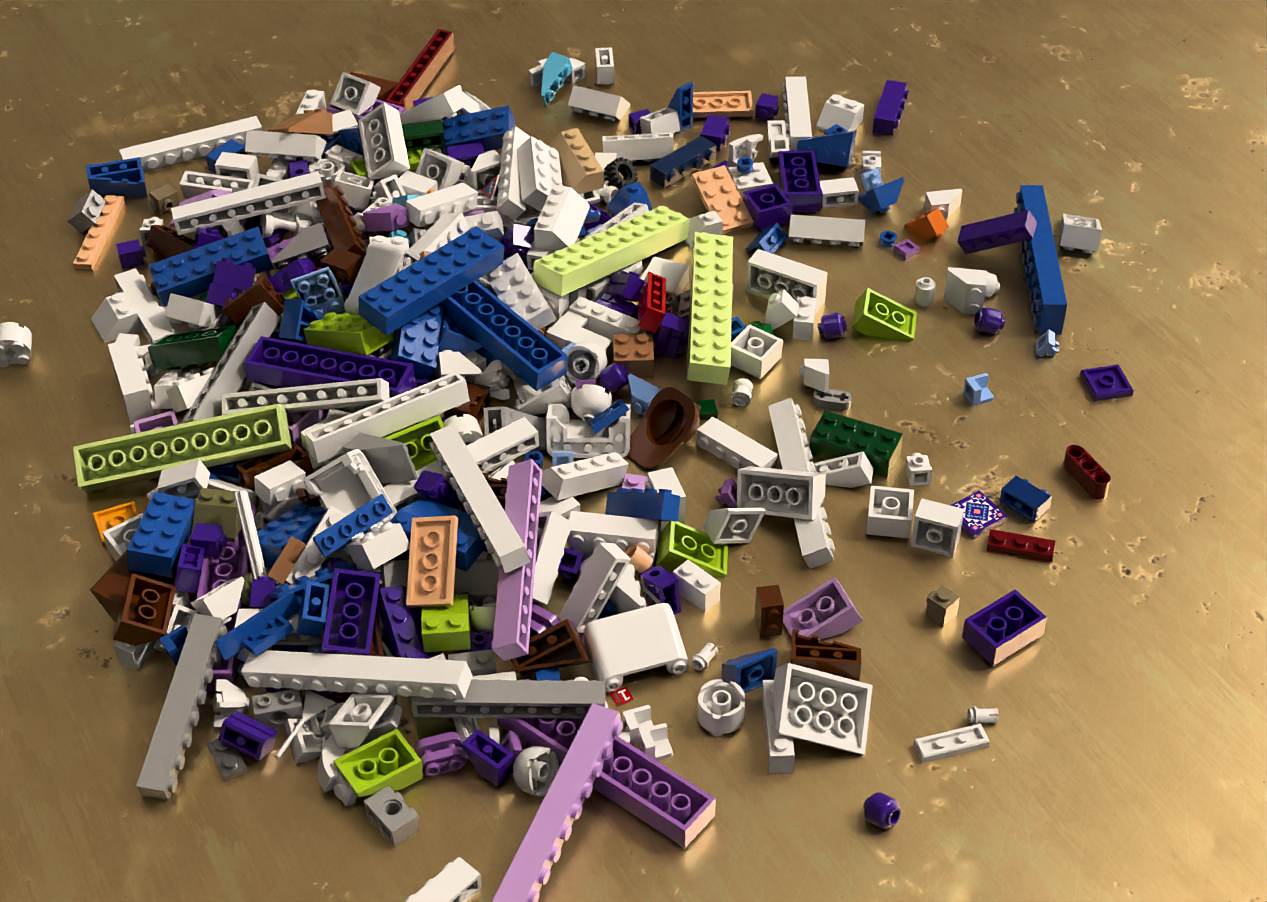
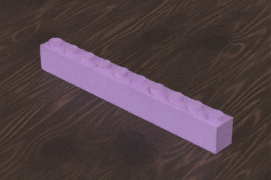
M532 459L510 465L507 476L504 511L524 543L530 563L508 573L504 572L501 565L498 566L499 578L491 646L492 650L503 661L528 655L543 472Z
M592 703L492 902H538L539 891L542 885H545L549 880L553 862L556 863L561 854V846L564 840L567 841L572 831L571 826L574 820L580 817L582 804L585 798H588L592 792V783L595 777L600 776L603 769V761L606 756L608 757L611 754L613 741L622 731L623 722H621L618 711Z

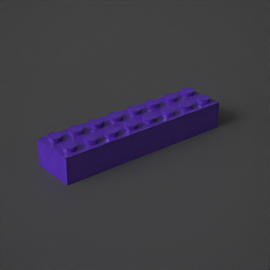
M263 336L259 338L245 361L248 381L284 388L382 378L389 382V398L412 390L415 384L413 364Z

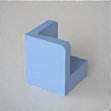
M987 373L965 378L963 394L972 406L993 401L994 399L993 394L987 388L989 378Z

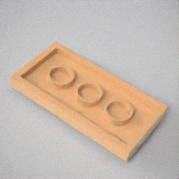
M751 91L693 92V119L707 118L708 115L728 118L753 116Z
M725 165L692 174L691 179L707 211H715L722 219V234L753 226L754 222Z
M455 515L412 518L406 606L409 608L453 606L458 518Z

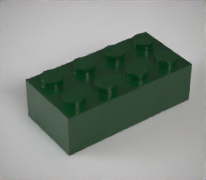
M236 325L164 336L147 347L154 370L162 369L163 371H168L177 366L183 369L192 366V364L203 366L212 361L217 364L235 336L237 328Z
M824 411L810 436L809 448L812 456L826 460L864 452L873 467V474L888 478L901 452L903 433Z

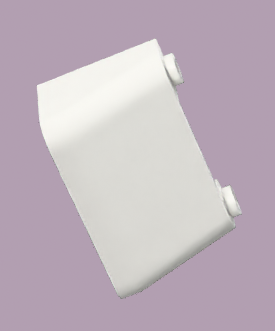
M377 241L369 244L350 295L344 303L345 312L350 313V315H357L360 295L419 261L420 257L402 247Z
M502 365V371L505 372L506 376L509 375L512 378L519 397L516 399V405H514L517 411L536 416L546 414L549 404H562L567 409L572 408V389L566 374L535 391L506 365Z
M549 404L546 417L547 452L552 456V451H573V458H593L614 452L622 458L627 456L630 450L631 404H626L629 408L626 413L597 434L594 433L588 422L569 420V410L566 406L562 404Z
M359 449L344 454L303 478L307 492L311 495L320 496L327 509L333 506L348 515L376 496L383 494L393 513L380 522L383 524L389 522L397 513L372 467ZM347 547L341 549L343 552H346L347 555H350Z
M660 603L594 620L584 628V646L593 662L589 663L595 680L605 681V693L618 690L623 683V676L663 665H666L668 672L672 674H680L689 670L688 658L673 611L667 603Z

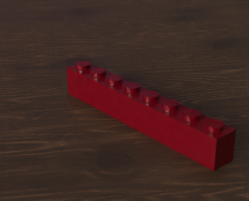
M438 29L385 102L405 107V111L414 106L413 100L420 98L455 49L452 31Z

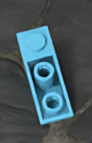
M555 52L550 54L543 67L541 96L545 106L554 99L556 92L562 87L565 79L571 74L573 69L569 57Z

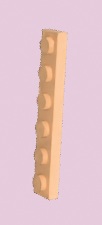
M105 196L104 200L106 203L96 223L88 231L74 260V269H94L125 203L123 196Z

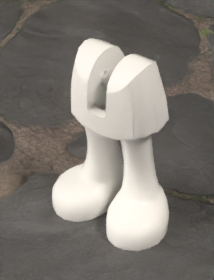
M273 211L261 214L260 226L263 227L262 235L264 238H269L274 229H287L297 235L302 229L314 225L312 216L296 212L295 216Z

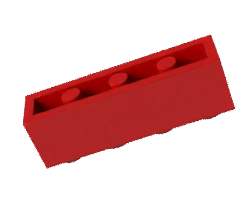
M648 271L644 279V287L640 291L637 326L646 332L656 333L665 316L666 278Z

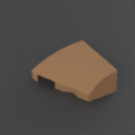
M291 536L268 576L284 584L307 544Z

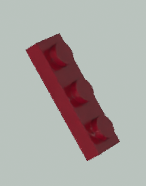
M990 529L987 551L1050 562L1053 560L1055 540Z

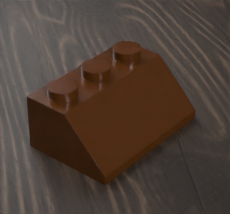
M127 550L90 589L115 623H117L124 590L132 573L163 583H167L171 579V577L128 570Z
M132 573L123 593L113 640L138 646L159 640L165 636L168 631L176 586Z

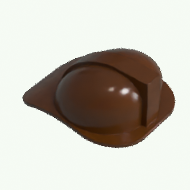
M667 387L662 389L654 396L641 422L630 435V450L627 455L645 468H653L663 464L678 447L688 442L694 436L699 427V411L702 406L676 388Z

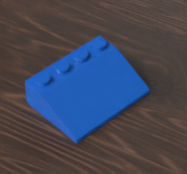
M426 497L401 508L389 521L391 524H401L410 543L412 518L455 515L458 518L455 567L466 572L486 548L485 540L481 539L477 531L478 527L475 528L471 521V514L468 515L466 512Z

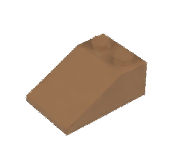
M325 109L304 110V113L290 117L269 129L268 132L317 136L332 135V113L325 112Z

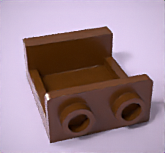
M260 275L257 277L255 284L233 300L230 297L224 300L223 311L240 328L253 306L265 302L280 316L284 311L286 299L281 293H277L273 289V285L268 279H264Z

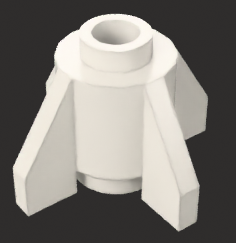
M495 360L481 373L477 384L490 386V396L499 400L510 399L509 390L504 389V387H508V382H511V380L504 371L499 372V370L503 369L502 362Z
M216 679L215 691L221 692L220 694H214V698L210 699V704H213V711L220 714L214 715L213 727H221L223 721L235 711L242 714L248 711L249 697L245 696L244 691L228 680Z

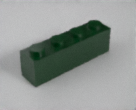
M441 120L402 124L406 151L445 147Z

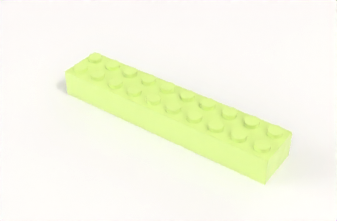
M659 206L656 209L647 211L640 216L608 228L603 232L596 233L594 236L534 261L533 280L536 284L559 296H563L686 240L690 219L682 216L681 213L669 210L665 206Z
M695 232L691 260L687 356L688 381L727 385L731 368L733 237L698 232Z
M280 403L73 447L78 487L85 492L159 478L162 470L200 459L207 468L292 450L286 410Z

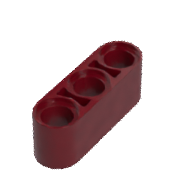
M1079 445L1068 446L1063 462L1064 469L1090 496L1096 499L1105 498L1108 494L1111 476L1083 447Z

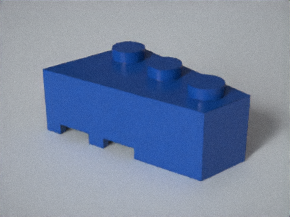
M857 130L802 138L798 140L797 151L814 150L816 162L849 167L852 161Z
M140 157L86 166L90 190L93 189L97 194L148 197Z
M286 299L278 338L308 345L303 329L310 326L311 322L321 320L322 318L318 315L317 311L310 309L305 301L301 299Z

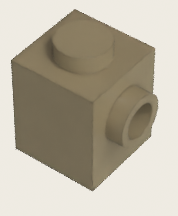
M169 184L149 192L151 208L161 215L179 205L177 191Z
M944 586L930 592L926 599V616L944 627L957 615L960 597Z

